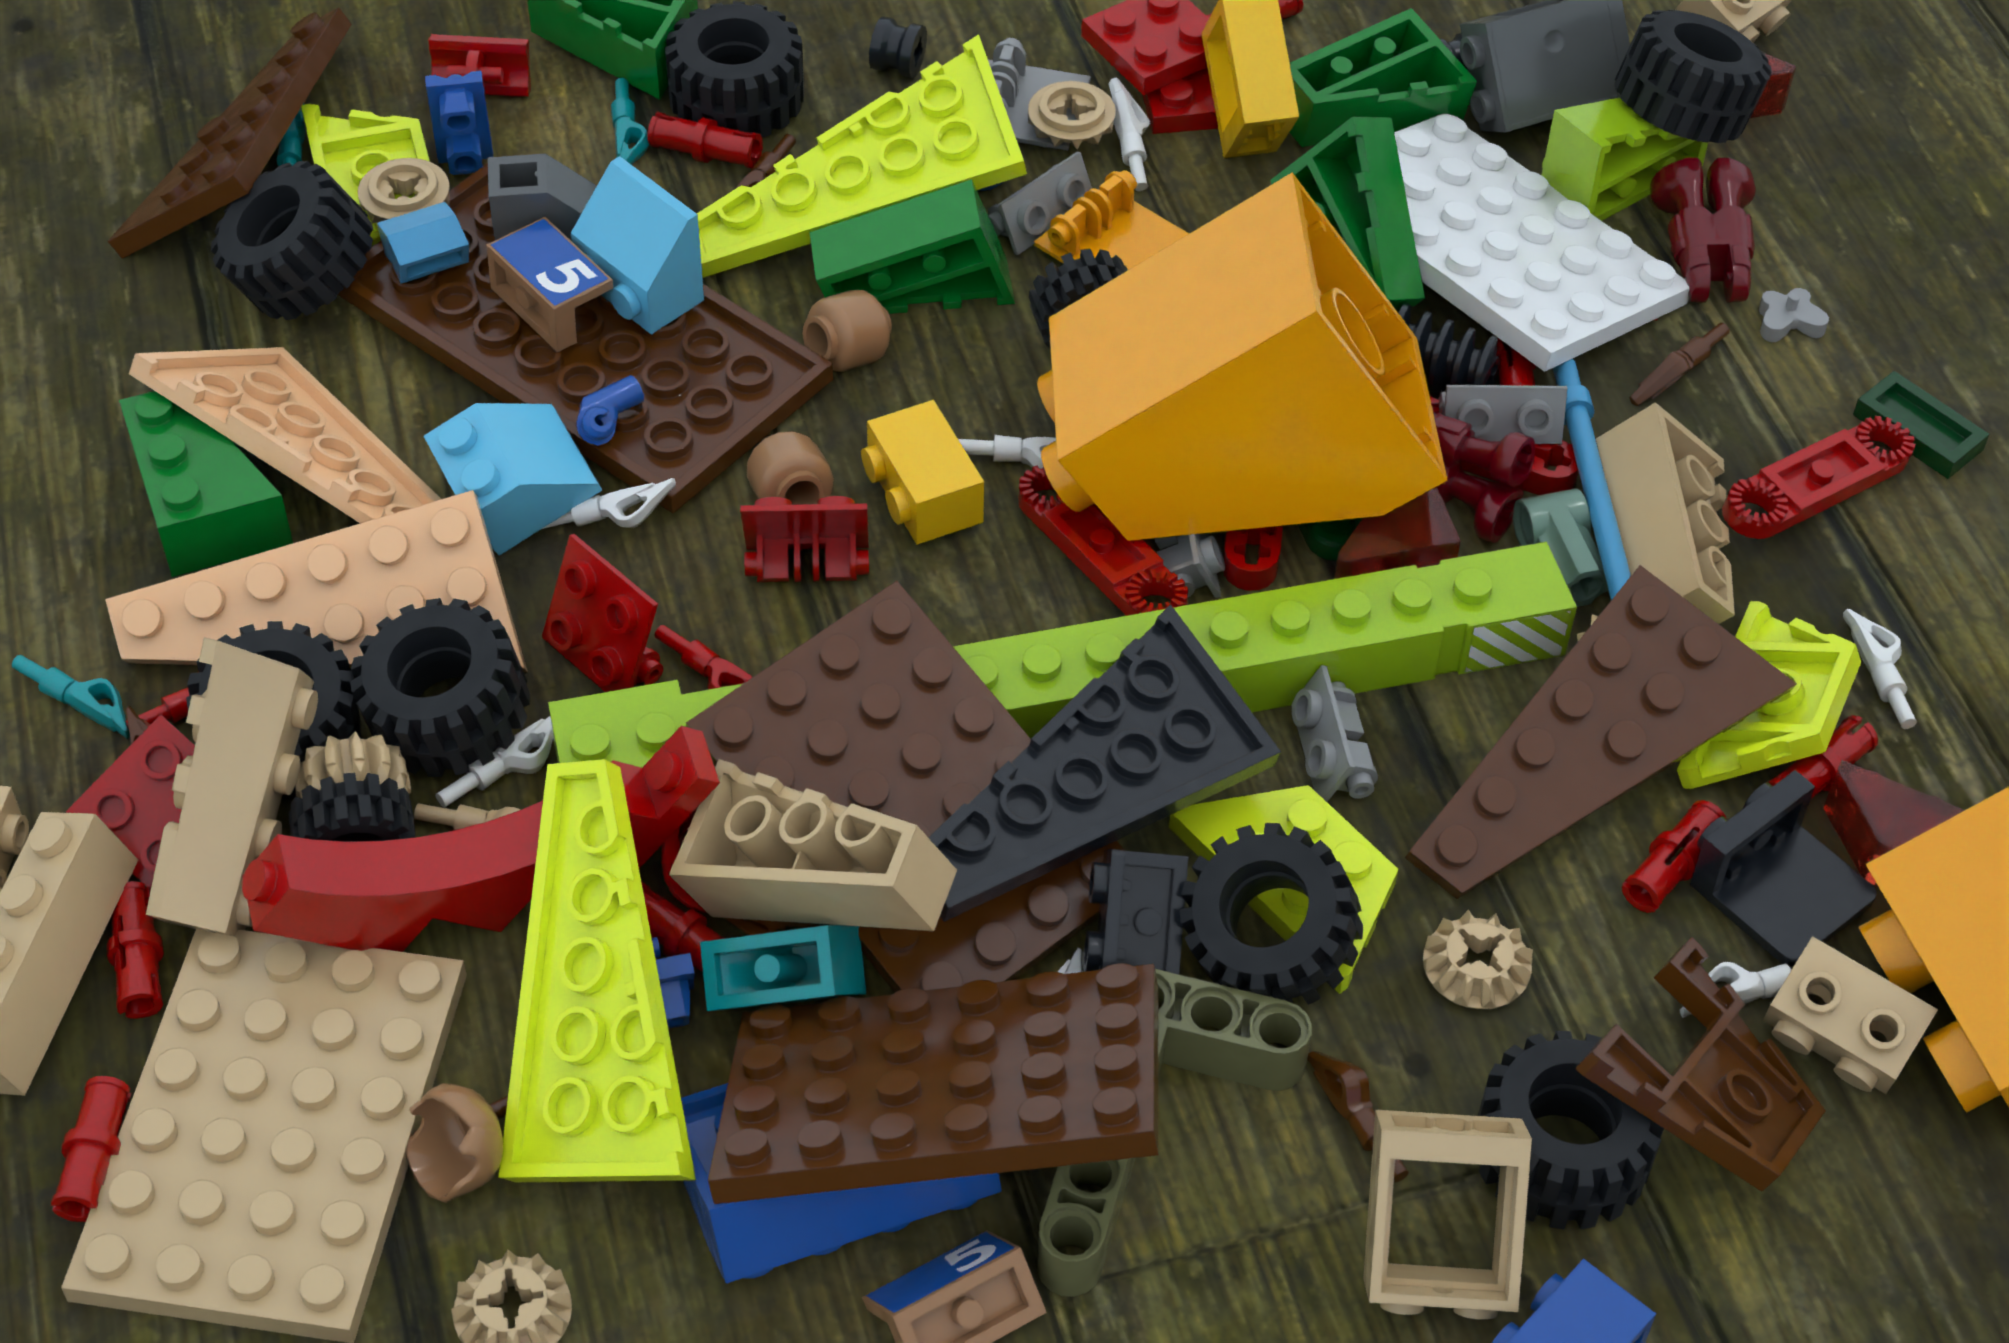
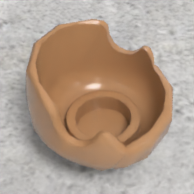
M442 1083L430 1089L421 1098V1101H417L410 1107L409 1111L412 1115L421 1116V1124L408 1140L406 1158L415 1180L429 1197L447 1203L483 1186L494 1177L502 1160L503 1138L498 1117L482 1095L467 1087Z

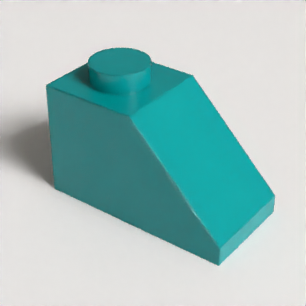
M825 925L700 942L707 1011L831 999L838 996L866 994L859 926Z

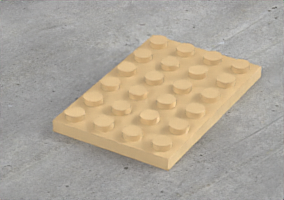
M196 928L118 1135L121 1141L119 1155H111L105 1182L101 1186L98 1196L97 1209L91 1208L62 1284L61 1288L67 1302L354 1343L409 1163L406 1158L408 1140L421 1124V1116L412 1115L409 1109L417 1101H421V1098L433 1087L467 976L464 960L377 948L364 951L349 950L245 930H238L235 936L232 934L230 936Z

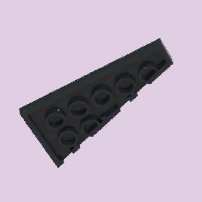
M1171 604L1157 617L1155 624L1139 640L1135 638L1121 652L1119 659L1101 677L1092 679L1031 738L1029 746L1012 763L1010 761L1006 762L992 776L990 784L969 804L964 803L929 837L934 845L957 869L940 914L943 922L1275 766L1281 754L1280 749Z

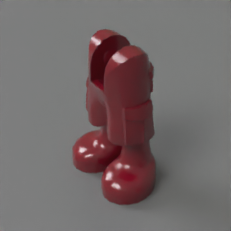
M1684 158L1666 165L1652 178L1650 196L1652 203L1659 210L1675 214L1668 224L1671 241L1670 248L1676 263L1680 266L1682 277L1690 288L1688 293L1690 301L1706 303L1710 292V281H1723L1727 303L1746 301L1751 289V260L1755 250L1752 218L1743 209L1750 204L1756 193L1751 170L1745 164L1732 158H1717L1712 162L1706 176L1708 204L1715 210V213L1712 214L1704 208V175L1700 159Z
M1433 412L1448 481L1418 497L1440 507H1443L1453 498L1461 500L1475 510L1474 530L1476 535L1481 539L1496 543L1504 536L1513 522V506L1515 501L1523 499V490L1515 488V486H1519L1526 481L1531 473L1535 458V441L1533 438L1519 432L1509 433L1501 441L1475 438V432L1471 429V424ZM1465 461L1489 471L1491 477L1501 483L1484 480L1464 473L1460 462Z

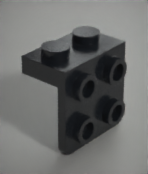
M1796 770L1774 786L1770 783H1764L1750 795L1740 812L1729 820L1721 816L1704 830L1697 842V847L1701 851L1690 885L1753 940L1780 963L1787 964L1788 966L1796 964L1812 936L1823 943L1828 942L1873 905L1877 895L1876 889L1871 883L1801 826L1815 786Z

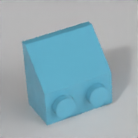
M619 156L612 160L572 229L571 241L613 279V289L603 293L601 296L612 303L615 310L627 320L632 319L647 332L653 334L704 301L698 214Z
M475 403L424 435L454 494L458 495L473 490L477 495L491 546L499 556L568 513L575 506L602 491L601 486L552 404Z

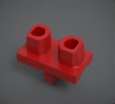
M431 34L428 40L431 55V75L448 78L454 74L464 76L472 71H482L486 95L529 96L531 92L529 39Z

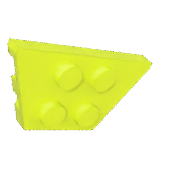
M305 104L301 107L313 163L323 167L359 206V183L372 168L386 161L399 158H417L430 162L419 119L394 115L381 117L372 112L351 110L348 116L349 119L321 116L319 105ZM394 193L395 199H397V198L400 197V196H403V195H401L400 193H399V194H395V193ZM413 193V194H411V195H409V196H407V197H409V198L415 197V193ZM372 223L373 231L370 234L373 238L372 247L381 241L377 223Z
M1750 601L1735 637L1788 676L1797 685L1784 696L1763 706L1736 726L1724 733H1720L1681 759L1677 772L1683 788L1694 789L1825 753L1861 664L1856 644L1835 634L1820 633L1815 629L1814 625L1798 618L1793 619L1789 624L1771 617L1768 605L1759 601Z
M1309 785L1193 804L1170 815L1169 828L1195 854L1202 856L1208 861L1216 855L1211 846L1213 842L1223 836L1229 845L1239 840L1236 829L1251 825L1256 835L1264 834L1265 823H1280L1286 835H1290L1293 828L1297 827L1307 831L1314 844L1321 840L1327 845L1337 862L1340 861L1358 896L1362 911L1358 912V916L1363 923V937L1353 942L1359 954L1353 967L1342 963L1338 969L1344 980L1335 990L1341 994L1348 988L1364 947H1367L1376 928L1380 911L1385 908L1395 887L1398 868ZM1276 888L1257 895L1248 905L1286 941L1302 926L1308 912L1309 899L1308 896L1299 891L1288 888Z

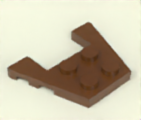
M1691 937L1675 952L1654 977L1663 988L1707 1029L1670 1075L1617 1024L1597 1042L1575 1069L1585 1078L1762 1192L1782 1174L1826 1110L1774 1041L1767 1039L1760 1044L1738 1015L1745 1003L1730 984L1724 985L1721 989L1717 987L1701 965L1709 957L1708 954Z

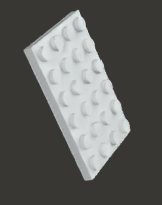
M1440 114L1394 132L1422 282L1544 372L1688 303L1690 287L1686 280L1678 275L1670 264L1655 259L1635 245L1628 235L1612 229L1592 215L1589 209L1582 203L1568 200L1550 186L1546 178L1538 173L1529 171L1513 160L1502 147L1483 139L1470 130L1460 118L1449 114Z

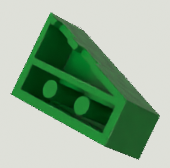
M527 0L532 33L617 78L627 79L629 84L659 100L668 87L665 47H667L666 38L669 32L675 31L674 25L681 18H690V12L698 9L697 0Z
M1410 8L1290 62L1299 118L1289 133L1301 147L1318 144L1351 117L1392 118L1394 132L1440 114H1449L1464 120L1477 80L1418 14Z
M1351 117L1272 178L1270 182L1274 184L1293 172L1398 312L1405 303L1410 304L1411 307L1415 306L1425 299L1392 118Z
M972 179L809 232L815 278L824 297L850 290H865L876 297L889 314L907 313V304L942 302L943 309L945 310L961 308V300L996 297L997 305L1015 304L1006 255Z
M156 391L119 400L172 577L293 544L281 493L229 438Z

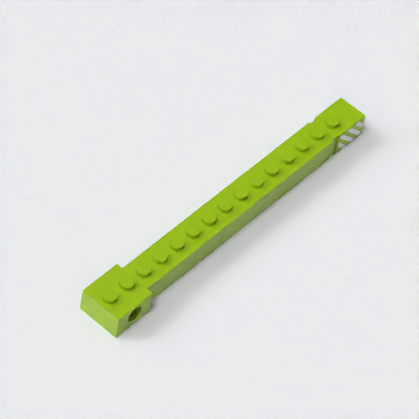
M1541 542L1440 560L1438 565L1417 568L1416 565L1173 608L1250 711L1257 712L1290 706L1297 693L1306 686L1321 665L1327 666L1331 682H1342L1346 688L1351 689L1356 694L1435 679V675L1457 671L1460 675L1564 656L1577 606L1548 543ZM1165 609L953 647L1030 738H1033L1092 679L1101 677L1119 659L1121 652L1135 638L1139 640L1155 624L1157 617ZM678 680L548 702L558 763L605 759L609 762L615 760L643 767L681 725L686 727V722L742 684L681 694Z

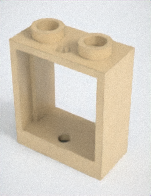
M1375 1110L1363 1276L1369 1303H1380V1307L1383 1310L1402 1315L1422 1313L1424 1306L1453 1308L1456 1314L1471 1319H1492L1498 1316V1311L1518 1312L1532 1138L1522 1119ZM1395 1159L1500 1166L1492 1270L1388 1263Z

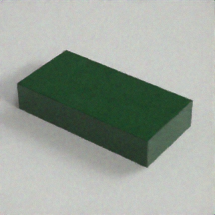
M1896 371L1891 372L1858 398L1853 413L1855 417L1863 422L1869 417L1874 420L1875 416H1881L1882 421H1885L1886 417L1891 418L1892 424H1896L1897 421L1902 424L1901 429L1908 428L1910 431L1909 436H1914L1913 444L1916 445L1912 455L1947 479L1984 450L1990 435Z

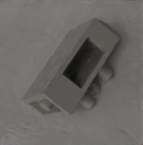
M1543 0L1460 24L1462 33L1460 42L1461 58L1464 65L1469 69L1470 74L1477 80L1470 100V106L1474 118L1479 122L1480 131L1509 132L1553 119L1554 110L1621 97L1614 86L1616 83L1615 77L1630 47L1622 0Z

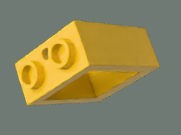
M1218 0L1201 35L1223 157L1230 158L1277 152L1299 118L1278 0Z

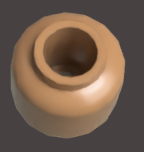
M850 290L825 297L813 304L803 326L804 345L832 362L833 371L845 372L872 364L884 356L889 346L892 329L891 318L876 297L865 290Z
M794 431L773 434L763 439L753 449L748 459L747 478L757 499L782 497L791 500L792 505L817 504L819 499L829 497L833 492L834 477L831 468L819 447L804 434Z

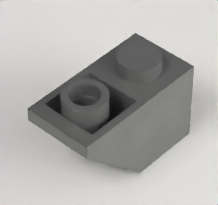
M547 154L488 157V194L495 240L543 217H546L571 240V231L597 185Z

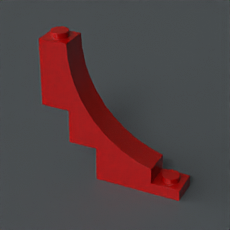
M681 725L643 767L615 760L611 761V763L621 768L639 868L720 784L703 731ZM543 800L488 822L416 838L342 842L313 840L277 834L258 858L248 865L245 873L242 875V892L248 902L253 930L349 950L364 951L377 948L403 952L433 918L501 932L532 898Z

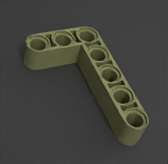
M1155 969L1158 982V1080L1163 1064L1267 1090L1281 1091L1292 1088L1302 1079L1306 1070L1312 1035V1023L1308 1014L1301 1007L1289 1001ZM1200 1027H1214L1219 1029V1031H1206ZM1280 1043L1287 1046V1048H1275L1268 1044ZM1135 1158L1057 1167L1040 1222L1037 1272L1041 1282L1050 1291L1060 1296L1075 1297L1086 1294L1096 1286L1104 1268ZM1082 1184H1094L1103 1190L1092 1193L1084 1192L1076 1187ZM1064 1245H1076L1084 1249L1085 1252L1078 1255H1066L1059 1252L1057 1248Z

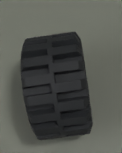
M733 1V4L728 5L716 3L711 4L708 9L698 8L690 12V18H681L674 25L675 31L669 32L666 38L667 47H665L670 107L674 114H678V118L697 122L702 117L716 120L720 127L747 133H759L763 138L771 135V130L774 128L783 129L790 124L789 118L796 117L800 112L801 103L804 102L802 39L798 35V28L793 22L786 21L784 14L779 11L769 12L767 11V6L757 3L753 6Z
M1657 10L1652 11L1651 14H1646L1642 18L1615 77L1616 83L1614 86L1621 95L1622 101L1633 109L1636 114L1654 126L1671 134L1695 141L1726 143L1727 140H1736L1743 133L1770 78L1772 67L1768 64L1769 60L1766 55L1752 41L1722 22L1691 12Z
M298 161L293 166L290 163L279 165L272 172L267 171L254 181L253 187L248 194L236 199L227 206L224 211V217L217 223L214 233L217 236L212 241L211 251L215 254L213 257L215 266L262 313L274 319L283 317L285 320L296 319L302 313L307 316L316 312L320 306L325 303L328 305L337 298V294L350 286L355 280L353 277L357 271L362 270L367 261L365 254L372 247L373 238L370 234L373 231V227L365 211L323 167L316 163L311 165L308 161Z
M440 598L426 600V606L415 609L413 604L400 609L402 615L394 620H391L389 617L384 618L376 625L379 633L376 636L366 635L359 645L363 656L354 657L351 671L355 679L350 681L352 694L372 736L382 735L386 745L399 746L402 757L406 760L407 771L416 774L423 767L428 777H442L445 769H453L455 775L470 772L469 764L479 759L484 766L495 759L492 752L496 748L507 749L515 740L511 730L523 728L527 719L523 707L530 705V692L526 685L528 681L511 640L499 619L493 620L490 611L480 605L471 610L468 602L465 600L453 599L449 605H443ZM449 678H463L456 686L442 694L419 698L426 689L437 682Z
M268 621L267 629L255 631L254 625L250 624L239 628L241 634L239 637L232 639L226 634L218 639V641L299 668L314 681L312 690L318 693L317 710L308 730L301 729L294 753V755L299 756L300 763L305 760L306 748L312 746L325 747L328 736L342 740L348 739L355 731L358 736L361 735L359 708L352 694L350 681L354 679L353 673L349 669V662L341 649L334 651L333 641L326 635L321 633L311 638L310 627L296 623L292 630L283 629L282 621ZM199 659L197 660L199 673H190L187 684L190 695L186 697L188 710L191 696L195 694L202 696L208 687L212 665L199 662ZM295 787L290 795H282V801L296 797Z
M1265 823L1264 834L1260 835L1255 834L1251 825L1238 828L1236 831L1239 840L1228 845L1224 837H1220L1211 844L1216 855L1210 861L1199 856L1191 867L1198 880L1196 883L1185 881L1181 893L1188 904V908L1180 909L1181 925L1188 933V936L1184 938L1191 952L1214 983L1293 1003L1292 998L1303 996L1309 1005L1321 999L1316 990L1320 985L1327 982L1334 990L1344 980L1338 970L1342 963L1353 967L1359 954L1353 944L1354 940H1359L1363 937V923L1358 916V912L1362 911L1358 896L1340 861L1337 862L1331 849L1321 840L1314 844L1307 831L1294 827L1290 835H1286L1280 823ZM1288 888L1308 896L1309 904L1306 918L1300 929L1285 942L1271 947H1253L1238 941L1237 924L1245 906L1257 895L1271 889Z
M1555 1031L1554 1038L1551 1041H1547L1541 1033L1528 1037L1524 1050L1514 1044L1504 1052L1501 1064H1494L1488 1076L1478 1116L1522 1119L1532 1138L1526 1219L1533 1223L1536 1216L1540 1215L1550 1218L1549 1227L1565 1230L1567 1220H1576L1580 1229H1586L1596 1226L1599 1214L1610 1222L1622 1215L1625 1204L1633 1206L1640 1197L1644 1184L1647 1183L1661 1143L1664 1128L1585 1078L1575 1069L1602 1037L1586 1033L1584 1041L1572 1038L1571 1031ZM1549 1115H1560L1576 1119L1594 1131L1600 1141L1591 1144H1572L1561 1141L1544 1131L1535 1119ZM1480 1165L1479 1173L1484 1183H1497L1499 1185L1500 1166ZM1498 1187L1495 1194L1496 1198H1498Z

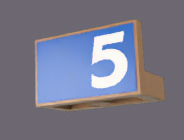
M546 217L536 220L486 245L491 289L556 352H560L577 343L574 308L613 289V279Z
M988 1230L862 1297L866 1309L888 1323L895 1343H992L1047 1313L1021 1247Z

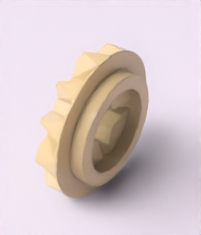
M1078 81L1053 83L1037 91L1029 102L1028 123L1034 126L1037 138L1050 137L1054 147L1064 142L1072 143L1076 149H1078L1083 141L1099 144L1102 135L1112 133L1116 114L1114 102L1106 92L1094 85ZM1067 108H1071V112L1075 114L1077 120H1068V117L1065 115L1067 114Z
M399 158L381 163L368 171L359 183L358 198L360 207L367 211L371 222L378 223L442 202H446L449 205L450 185L446 173L436 164L417 158ZM394 193H395V194H399V193H400V194L403 195V196H400V197H398L397 199H395ZM415 193V197H412V198L407 197V196H409V195Z
M1467 910L1460 919L1451 921L1443 918L1437 930L1427 937L1423 964L1425 973L1433 987L1448 1000L1468 1008L1493 1009L1511 1003L1527 988L1532 974L1533 949L1527 948L1522 942L1520 928L1508 929L1501 925L1497 914H1494L1489 919L1474 918L1471 912ZM1470 947L1476 953L1494 950L1490 966H1487L1480 960L1472 964L1466 963L1463 965L1466 961L1468 948Z
M507 1250L502 1259L487 1264L479 1260L475 1272L465 1282H458L457 1297L454 1308L451 1311L456 1333L462 1343H557L569 1325L572 1313V1300L561 1269L555 1270L546 1264L539 1253L532 1258L517 1257L510 1250ZM514 1286L515 1291L519 1292L521 1301L529 1302L520 1305L518 1310L519 1316L515 1317V1328H509L508 1319L504 1318L502 1308L492 1307L503 1304L505 1299L504 1293L508 1292V1287Z

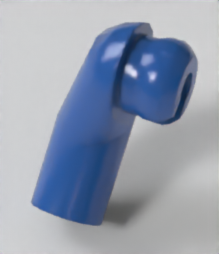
M629 375L583 397L576 421V428L584 441L593 445L607 443L615 433L618 414L644 402V393L637 379Z

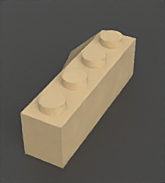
M1655 402L1596 438L1629 570L1632 575L1641 565L1716 623L1720 624L1735 616L1731 563L1719 550L1730 543L1729 528L1717 515V511L1722 508L1726 499V490L1719 483L1715 486V478L1725 472L1724 459Z
M204 637L199 662L210 664L212 668L207 690L202 696L196 694L191 696L186 723L193 724L192 735L196 744L193 755H188L182 763L177 764L172 790L174 791L173 800L175 807L182 809L179 823L174 821L168 822L164 827L146 915L166 923L235 936L238 930H245L246 926H253L248 902L242 892V875L245 873L248 865L258 858L275 836L282 833L281 821L276 820L282 795H290L297 782L300 758L294 755L301 729L308 730L314 720L318 704V693L312 690L314 681L299 668Z
M718 759L715 770L720 784L698 806L669 873L711 917L926 931L935 930L957 869L917 825L855 804H850L846 807L832 802L823 793L808 788L801 792L784 786L775 777L760 772L754 776L742 772L733 763Z
M41 812L0 891V1094L25 1096L124 891V886L138 862L133 853L96 814Z

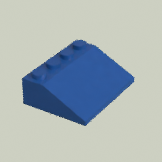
M728 1083L681 1098L696 1180H683L707 1246L726 1284L742 1278L760 1277L777 1266L810 1255L829 1254L839 1249L843 1244L879 1232L898 1231L909 1225L912 1221L948 1209L958 1210L967 1208L977 1202L978 1199L1002 1192L999 1174L993 1173L714 1204L708 1177Z

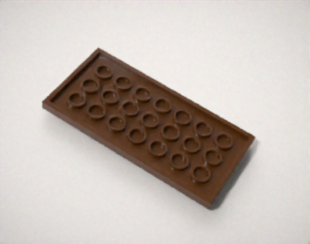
M488 163L449 191L448 206L456 214L469 243L468 263L400 284L391 262L385 256L383 245L380 241L365 254L367 261L362 270L357 271L353 277L355 280L347 289L344 288L337 294L502 403L552 404L581 454L631 487L649 483L658 484L675 478L676 486L659 503L660 506L672 514L833 380L832 362L704 284L703 302L653 334L647 332L632 319L627 320L615 310L612 303L600 295L574 308L577 343L560 352H556L491 289L486 245L495 241L488 194ZM629 375L634 376L643 390L644 402L618 414L615 433L607 443L593 445L584 441L576 428V421L583 397Z

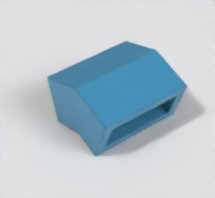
M446 202L377 223L385 256L391 262L400 284L469 262V243L456 214Z

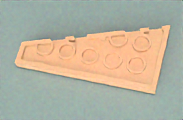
M283 347L135 353L129 375L359 523L441 500L425 482Z
M473 490L105 599L120 657L126 663L197 665L204 637L218 640L227 634L230 638L234 639L241 636L239 629L241 627L253 624L256 631L267 629L268 621H282L283 629L292 630L296 623L310 627L311 638L321 633L326 635L333 641L334 651L340 649L343 651L348 659L349 668L352 666L354 657L363 656L359 645L366 635L376 636L379 633L376 625L384 618L396 619L402 615L400 609L410 604H413L414 608L418 609L425 607L426 600L440 598L443 605H449L453 599L467 601L471 610L480 605L490 611L493 620L499 619L511 640L523 672H528L478 497Z

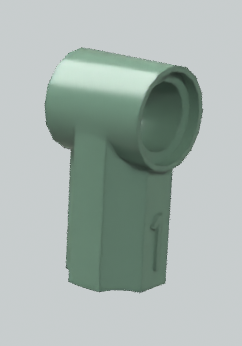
M1575 488L1515 501L1513 506V525L1519 545L1548 543L1577 607L1591 604L1596 597L1608 591L1599 551L1590 535L1591 519L1589 507L1580 490Z

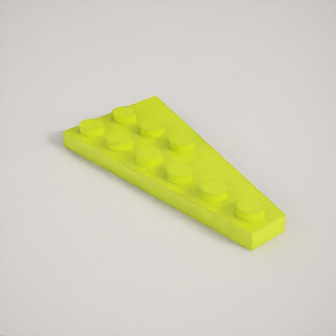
M979 34L963 44V53L943 66L936 61L920 71L921 80L900 93L887 92L816 137L818 145L795 159L790 154L773 165L775 172L752 187L741 185L698 212L702 278L811 244L809 232L971 179L976 190L1026 175L1024 159Z
M605 759L547 764L504 1125L503 1155L498 1178L515 1183L696 1180L621 768Z

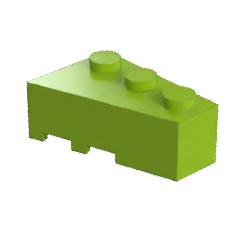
M1620 97L1554 110L1546 155L1542 163V176L1546 178L1550 186L1568 200L1582 203L1589 209L1592 215L1603 221L1650 195L1652 178L1666 165L1684 158H1699L1703 166L1708 143L1683 138L1654 126L1636 114Z

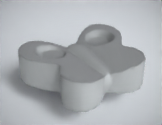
M1795 288L1786 295L1776 291H1766L1762 295L1758 309L1760 314L1764 316L1760 334L1768 342L1780 341L1791 329H1797L1812 338H1820L1825 334L1829 317L1826 312L1810 302V293L1802 288Z

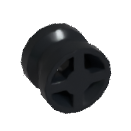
M882 16L878 20L871 38L869 49L870 68L878 71L894 68L898 69L900 75L914 79L921 68L926 51V27L915 23L908 27L899 26L895 19Z

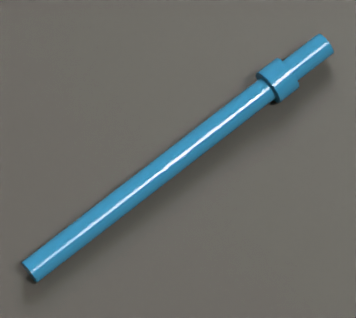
M1570 359L1554 367L1553 372L1557 386H1567L1568 388L1564 425L1568 428L1585 499L1589 507L1590 519L1605 579L1612 600L1631 577L1591 424L1594 407L1590 392L1581 385L1576 362Z

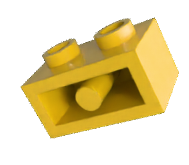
M934 400L867 421L868 447L861 450L865 472L872 483L880 482L886 492V503L892 519L897 525L905 524L916 545L983 523L984 480Z

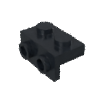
M1106 849L1104 850L1103 863H1092L1089 881V903L1100 904L1098 931H1087L1085 937L1084 972L1101 970L1112 964L1125 963L1133 966L1154 964L1155 969L1179 974L1183 934L1180 909L1185 908V900L1181 893L1184 883L1187 881L1189 856Z

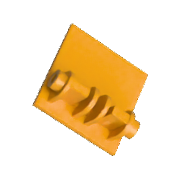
M1123 170L1121 172L1113 171L1108 174L1105 182L1100 185L1099 189H1089L1083 197H1079L1073 202L1072 208L1064 215L1058 214L1051 220L1050 228L1034 241V246L1063 264L1061 256L1070 252L1073 259L1076 260L1080 259L1081 250L1091 249L1094 258L1100 249L1109 251L1111 258L1117 255L1129 270L1189 233L1135 202L1134 190L1137 187V181L1130 172Z

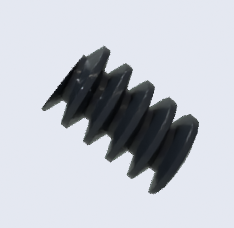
M1405 303L1399 309V315L1417 337L1426 380L1428 379L1429 391L1440 395L1441 391H1446V385H1495L1500 368V357L1497 356V337L1491 336L1483 347L1479 349L1475 347L1476 329L1470 327L1458 341L1453 339L1454 321L1448 319L1436 333L1432 331L1433 314L1426 311L1415 325L1410 323L1411 305Z

